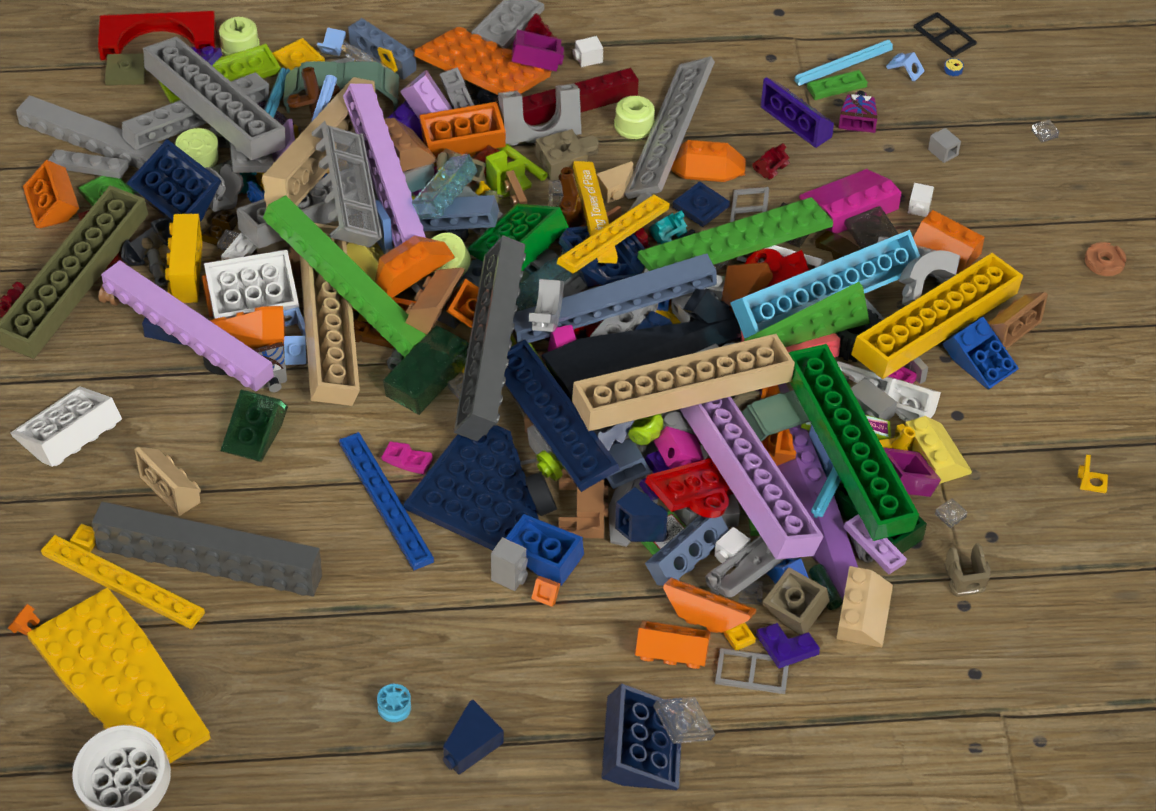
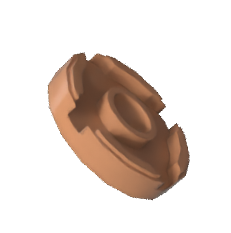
M1097 242L1088 248L1084 260L1086 266L1092 272L1102 276H1114L1119 274L1125 267L1127 259L1125 252L1118 246H1111V243ZM1102 257L1109 258L1110 260H1103Z

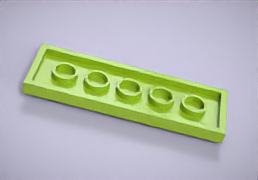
M267 44L219 58L213 64V67L230 82L255 72L260 77L266 78L279 74L281 69ZM159 81L171 104L181 100Z

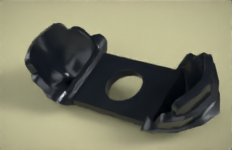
M170 218L154 220L151 222L152 228L132 242L127 239L122 246V261L130 265L145 264L143 259L147 257L146 255L149 250L158 249L163 244L168 246V238H172L169 225L173 223V220ZM143 238H148L152 241L151 249H145L142 246Z

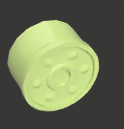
M233 17L220 25L219 44L225 56L260 46L257 27L252 20L245 17Z
M628 96L621 99L617 103L614 127L617 133L628 139H642L649 136L655 122L654 105L650 100L641 96Z
M194 128L178 136L176 140L178 148L205 168L216 166L218 162V140L213 132L203 128Z
M441 233L434 236L432 239L445 242L455 256L454 259L437 270L462 267L465 269L464 275L471 264V256L461 238L452 233Z

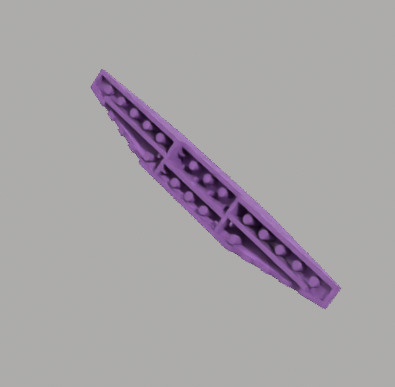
M786 383L779 384L780 393L789 392ZM798 425L789 428L793 438L794 450H796V459L777 467L824 536L812 557L823 568L822 572L827 579L831 580L834 590L843 601L849 566L858 567L847 532L843 528L844 523L835 497L833 496L823 517L818 516V518H814V514L811 513V509L827 478L807 430Z

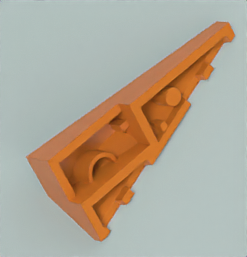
M779 385L763 388L761 399L780 394ZM789 429L768 435L761 442L777 466L796 459V450H794L793 438Z

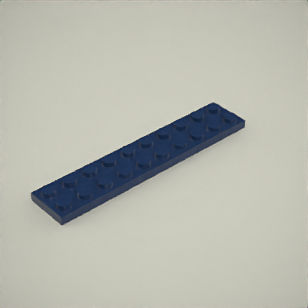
M524 339L512 346L507 354L509 363L504 373V377H506L504 385L578 489L582 492L620 470L618 463L593 430L588 431L574 404L528 342Z

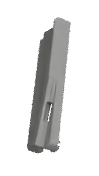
M760 536L709 572L705 577L706 584L713 594L733 597L784 559H775ZM735 565L736 569L732 571L730 574L726 575V572H728Z

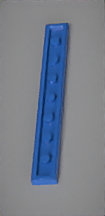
M358 432L339 439L341 448L413 571L434 563V557L361 434Z

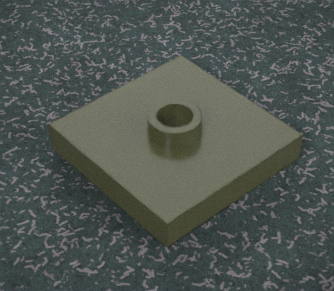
M144 53L107 54L106 85L145 84Z

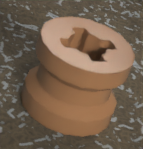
M102 284L99 290V301L103 303L110 302L112 305L117 306L120 300L113 294H108Z

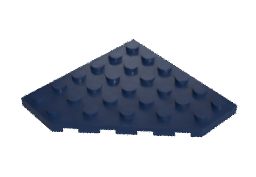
M498 425L493 426L487 435H483L478 441L457 434L404 502L405 510L492 551L502 537L506 538L523 514L539 520L536 506L525 481L526 476L522 470L511 432Z

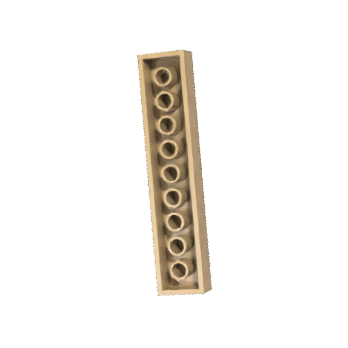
M353 77L263 174L262 183L264 184L266 209L270 203L285 195L297 206L328 172L329 167L327 169L319 167L320 160L327 155L326 150L324 152L316 150V144L322 139L312 136V132L325 121L329 126L356 133L343 95L349 84H372L375 92V81ZM335 143V149L345 152L349 148V146Z
M315 223L329 238V234L338 227ZM330 238L347 254L346 241ZM300 255L311 401L353 406L360 387L352 305Z
M777 334L576 381L573 384L572 402L588 431L791 382L795 362Z

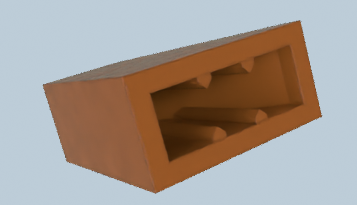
M768 264L727 265L721 301L730 306V311L734 313L730 302L765 289L773 278Z

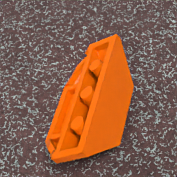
M687 140L680 145L670 171L684 179L726 182L745 175L746 158L728 143Z
M414 235L379 258L375 283L393 298L454 259L455 256L445 242Z
M670 578L663 587L678 617L685 619L689 624L704 626L708 631L714 633H723L749 621L757 610L674 578Z

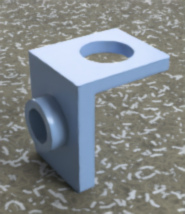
M327 28L324 42L317 43L318 48L322 53L340 56L346 32Z
M915 52L899 53L886 65L887 69L904 66L912 81H916L924 72ZM913 63H915L917 66L916 74L912 71Z
M299 307L285 310L284 316H292L289 321L285 322V327L298 324L302 336H306L305 320Z
M284 336L285 365L306 364V336Z

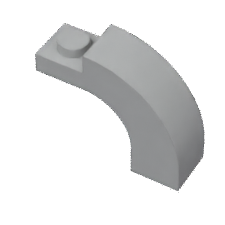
M938 250L919 256L908 263L899 279V282L906 284L902 291V304L907 306L921 297L924 281L928 274L944 279L956 275L960 255Z
M539 279L537 306L534 313H529L532 330L548 332L556 330L562 307L564 281Z

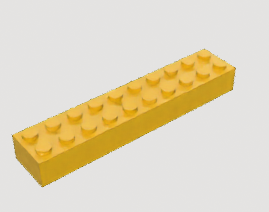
M991 253L858 335L851 355L881 379H884L1016 295L1024 275L994 253Z

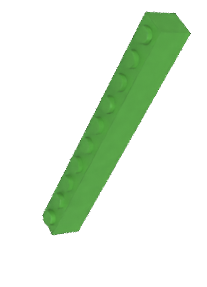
M286 195L267 206L263 217L267 224L293 247L399 353L407 359L424 348L430 335H426L405 323L409 315Z

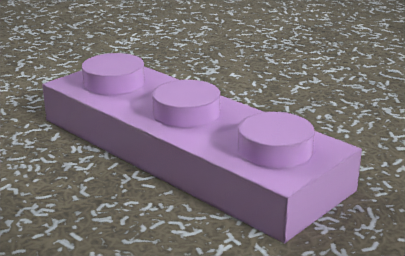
M859 514L845 522L843 528L888 575L906 564L907 558L887 538L876 541L872 540Z

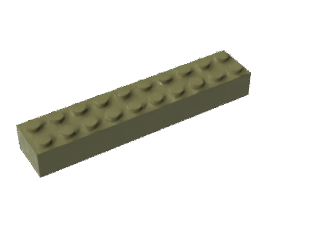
M111 185L106 189L0 320V346L35 359L122 249L124 242L130 239L148 216L145 198Z

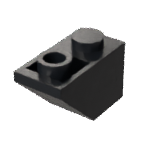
M696 288L683 308L693 319L703 323L732 319L735 316L729 310L730 306L723 301H719L716 298V294L707 288L705 290Z

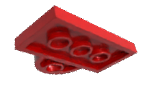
M761 249L751 254L745 264H755L761 258H766L762 263H767L773 274V278L767 287L809 271L802 250L782 257L774 249Z
M711 458L650 474L645 479V483L671 512L689 507L693 512L703 517L717 518L725 513L729 505L728 495L734 494Z

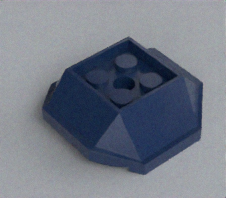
M582 226L565 229L559 241V244L564 249V253L590 237L588 227ZM631 234L615 245L618 256L617 263H598L596 258L577 271V274L588 288L603 286L642 274L645 266L637 257L638 251L645 248L634 234Z

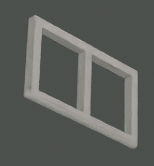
M769 187L734 190L730 222L735 221L736 213L766 212L768 209ZM764 193L763 206L736 208L738 195Z
M719 648L720 654L715 684L785 694L789 665L783 669L781 687L753 683L756 659L773 661L770 655ZM724 654L752 658L749 682L721 678Z

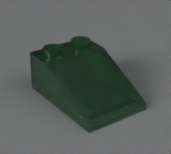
M241 389L220 451L262 462L282 427L288 406L281 399Z

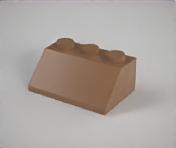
M395 118L384 119L388 126L391 140L394 142L395 152L400 159L402 172L437 163V158L411 128Z
M460 267L436 270L433 277L428 276L423 284L425 289H420L414 299L417 302H411L406 311L409 316L405 323L428 335L453 295L465 269Z
M1046 292L1025 294L1019 300H1014L1006 310H1001L994 319L987 321L1005 349L1041 323L1048 297Z

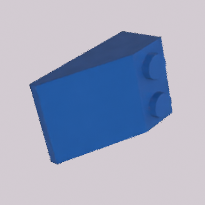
M523 514L505 538L526 548V558L528 559L526 567L538 576L560 583V586L564 584L584 556L583 537Z

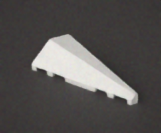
M837 361L841 371L850 380L858 383L862 379L867 378L897 401L895 413L903 421L907 422L923 416L931 418L935 414L941 392L890 376L881 379L873 371Z

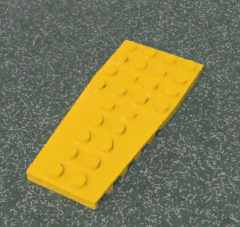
M108 587L27 633L28 639L65 687L81 704L84 703L87 706L89 712L103 723L105 729L128 725L148 731L158 740L167 754L170 763L210 739V732L146 634ZM146 760L141 761L140 764H144Z

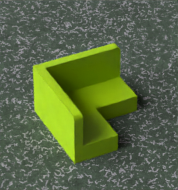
M504 150L486 156V185L489 186L490 190L497 191V195H503V198L510 196L509 192L504 190L503 181H505L506 172L514 170L522 190L532 187V183L525 175V162L522 158L507 163V154Z

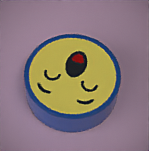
M955 58L946 60L944 65L946 74L959 76L963 72L964 64L961 60Z

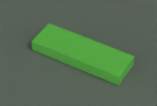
M857 70L807 83V89L813 99L817 100L865 88L868 82L861 71Z

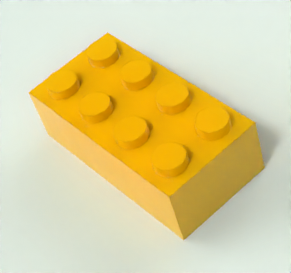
M174 214L173 223L169 225L170 235H172V238H168V249L171 250L170 253H167V265H169V268L165 269L166 281H170L168 282V293L183 303H198L203 247L199 214Z

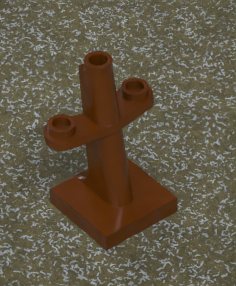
M306 67L301 73L306 95L292 94L288 97L287 104L290 108L309 105L311 117L313 118L321 90H319L314 68ZM337 84L335 85L332 96L337 95V93L340 92V88Z
M564 167L558 176L563 190V198L560 205L556 207L561 208L569 228L587 226L573 169Z

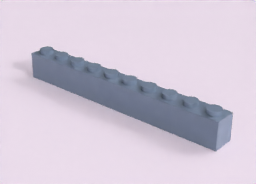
M706 253L564 297L557 327L572 325L573 329L692 293L696 288L705 289L717 285L716 269ZM536 306L516 312L513 318L515 327L512 332L516 343L524 339L531 343L550 337L551 332L532 330L529 313H534Z

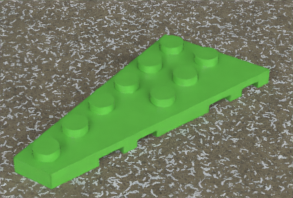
M857 282L745 338V341L777 334L784 347L869 324L863 286L860 282Z

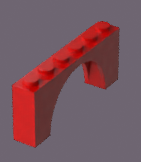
M214 11L100 15L98 37L100 60H107V54H121L124 47L136 37L158 31L179 34L188 39L196 49H202L207 46L216 48Z

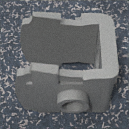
M228 164L221 166L220 175L214 169L206 167L207 170L221 180L209 207L214 212L235 208L237 195L244 186L241 175L233 173L232 166Z

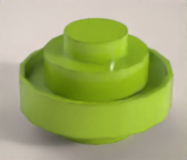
M542 450L536 455L539 462L537 467L544 477H550L557 481L563 476V467L552 452Z

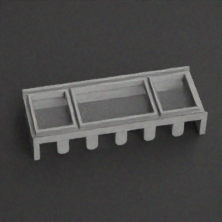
M324 121L312 132V136L322 139L316 144V150L321 152L326 150L327 154L319 162L320 168L327 169L329 167L330 171L322 179V185L328 187L332 185L333 191L325 197V202L336 204V208L329 213L328 220L333 222L338 220L339 226L329 234L330 238L370 248L382 238L363 133L356 134L327 125Z

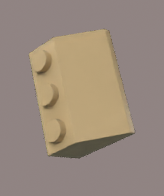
M135 448L140 478L178 516L201 503L199 495L201 490L196 482H191L187 478L183 469H178L174 465L170 456H165L159 449Z
M849 566L837 639L882 648L893 585L873 570Z

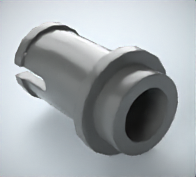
M395 347L391 357L387 359L388 368L392 371H398L404 365V356Z

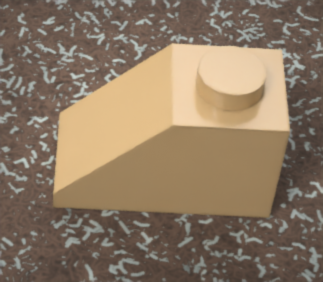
M632 161L596 174L602 197L607 203L625 197L624 193L633 174L634 164Z

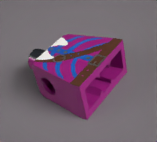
M857 91L855 95H847L840 113L838 129L875 133L878 118L875 98L867 96L864 91Z

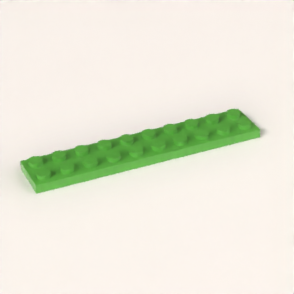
M810 197L638 251L637 258L648 271L706 253L714 265L833 227V220Z

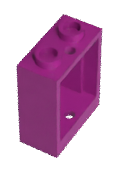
M517 29L512 49V62L557 72L558 65L562 66L564 59V47L561 46V39Z
M884 448L907 493L931 497L941 479L919 452Z

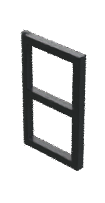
M938 12L918 22L913 27L952 58L977 44V41ZM936 18H939L951 27L936 37L922 28V26ZM954 32H957L969 41V43L955 51H952L940 42V40Z

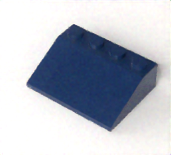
M166 139L126 184L136 195L145 198V202L164 217L173 220L174 214H199L201 222L221 180Z
M620 684L607 696L602 779L621 786L678 790L683 706Z

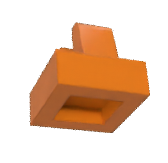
M539 576L536 578L531 599L551 607L554 606L560 583Z
M27 604L8 626V629L13 633L18 631L27 635L28 632L32 631L27 623L36 626L40 622L39 618L33 613L35 609Z

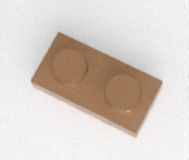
M514 170L507 171L503 186L505 192L510 194L512 207L516 204H527V199Z

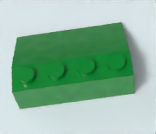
M516 204L496 222V227L489 228L467 249L470 255L484 261V255L504 235L525 244L524 253H526V258L521 269L524 271L556 239L560 238L565 229L569 227L560 207Z

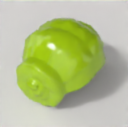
M662 413L634 420L628 432L630 440L637 445H647L657 439L664 426Z

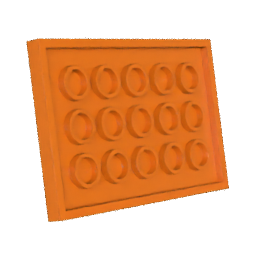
M456 27L416 48L414 53L415 57L445 71L458 67L464 80L497 95L498 93L518 91L522 94L551 76V70L512 62L511 49L498 47L496 42H487L480 35L472 34L462 27Z

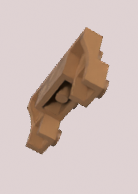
M563 468V476L559 479V490H577V517H559V528L583 538H604V517H608V503H604V499H608V486H604V479L581 492Z

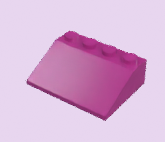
M865 169L799 195V198L804 200L812 197L833 220V227L826 230L838 234L898 210L902 192L890 179Z

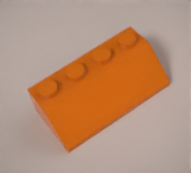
M497 102L419 115L423 143L436 158L441 152H444L445 148L461 154L502 148L506 145V131Z

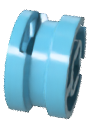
M389 684L379 691L377 695L378 712L384 720L400 722L408 717L411 712V696L406 687L400 684Z

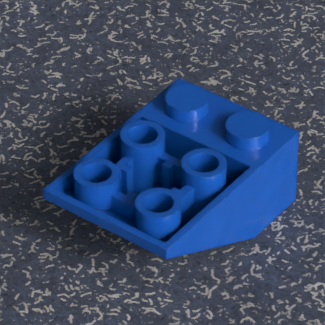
M984 317L978 319L942 344L953 361L988 390L1019 369Z

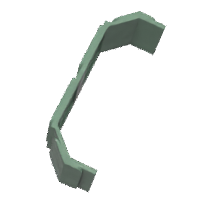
M307 61L286 74L284 106H286L287 113H290V107L287 104L288 97L305 89L301 73L306 67L314 68L319 89H322L326 75L335 76L337 78L336 84L340 89H343L353 77L375 81V89L393 100L394 111L399 103V75L388 67L382 66V63Z
M794 390L755 401L747 405L744 411H741L761 442L768 435L810 422Z

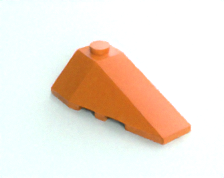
M283 306L255 308V312L247 314L239 312L236 313V317L228 319L220 317L209 320L252 350L281 342L284 350L286 328Z

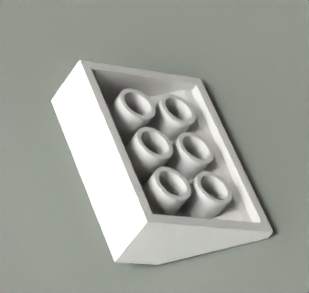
M287 250L204 263L214 319L236 317V313L244 312V314L255 312V308L264 306H283L284 311L299 307ZM290 315L284 316V318H290V317H292V316H290Z
M79 386L10 433L38 460L53 467L61 464L70 454L79 452L81 447L88 442L95 441L104 431L114 428L116 423L122 420V417L112 397Z

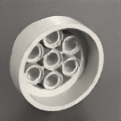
M123 725L108 728L92 737L80 750L74 763L72 776L76 793L89 811H152L166 793L170 782L171 768L167 754L151 733L136 726ZM146 760L144 764L139 765L141 761ZM122 761L120 765L115 766L117 762ZM156 779L154 783L148 785L151 780ZM108 780L105 785L100 786L104 781ZM128 780H132L128 785H124ZM117 800L114 805L109 806L112 801Z

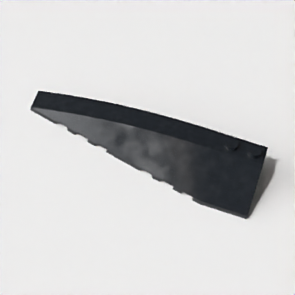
M736 316L732 319L712 323H703L697 320L580 338L542 354V358L554 379L572 402L573 384L576 381L693 354L713 344L722 347L727 343L741 339L742 335Z

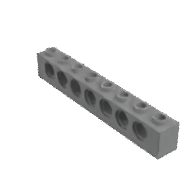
M256 72L231 81L256 104L269 99V84ZM180 100L123 121L122 134L123 139L135 150H138L207 122Z

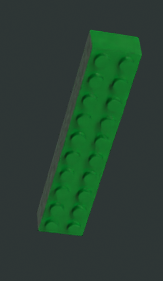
M822 344L788 352L795 362L790 384L872 540L876 541L914 531L919 513L828 345Z

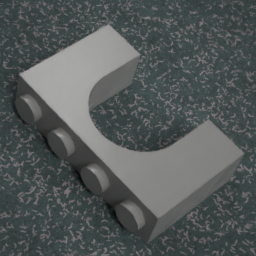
M575 84L555 86V114L550 121L541 126H531L525 123L522 95L518 91L498 93L499 111L506 131V144L513 146L525 141L527 143H535L538 138L570 129L576 135L581 134L579 88Z

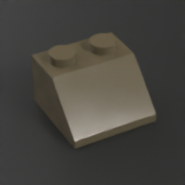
M788 567L764 599L763 605L786 627L802 635L807 633L830 600L826 587Z

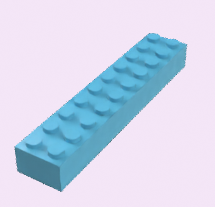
M910 230L730 303L743 336L747 338L857 282H860L863 286L864 294L900 279L907 264L919 257L920 254Z

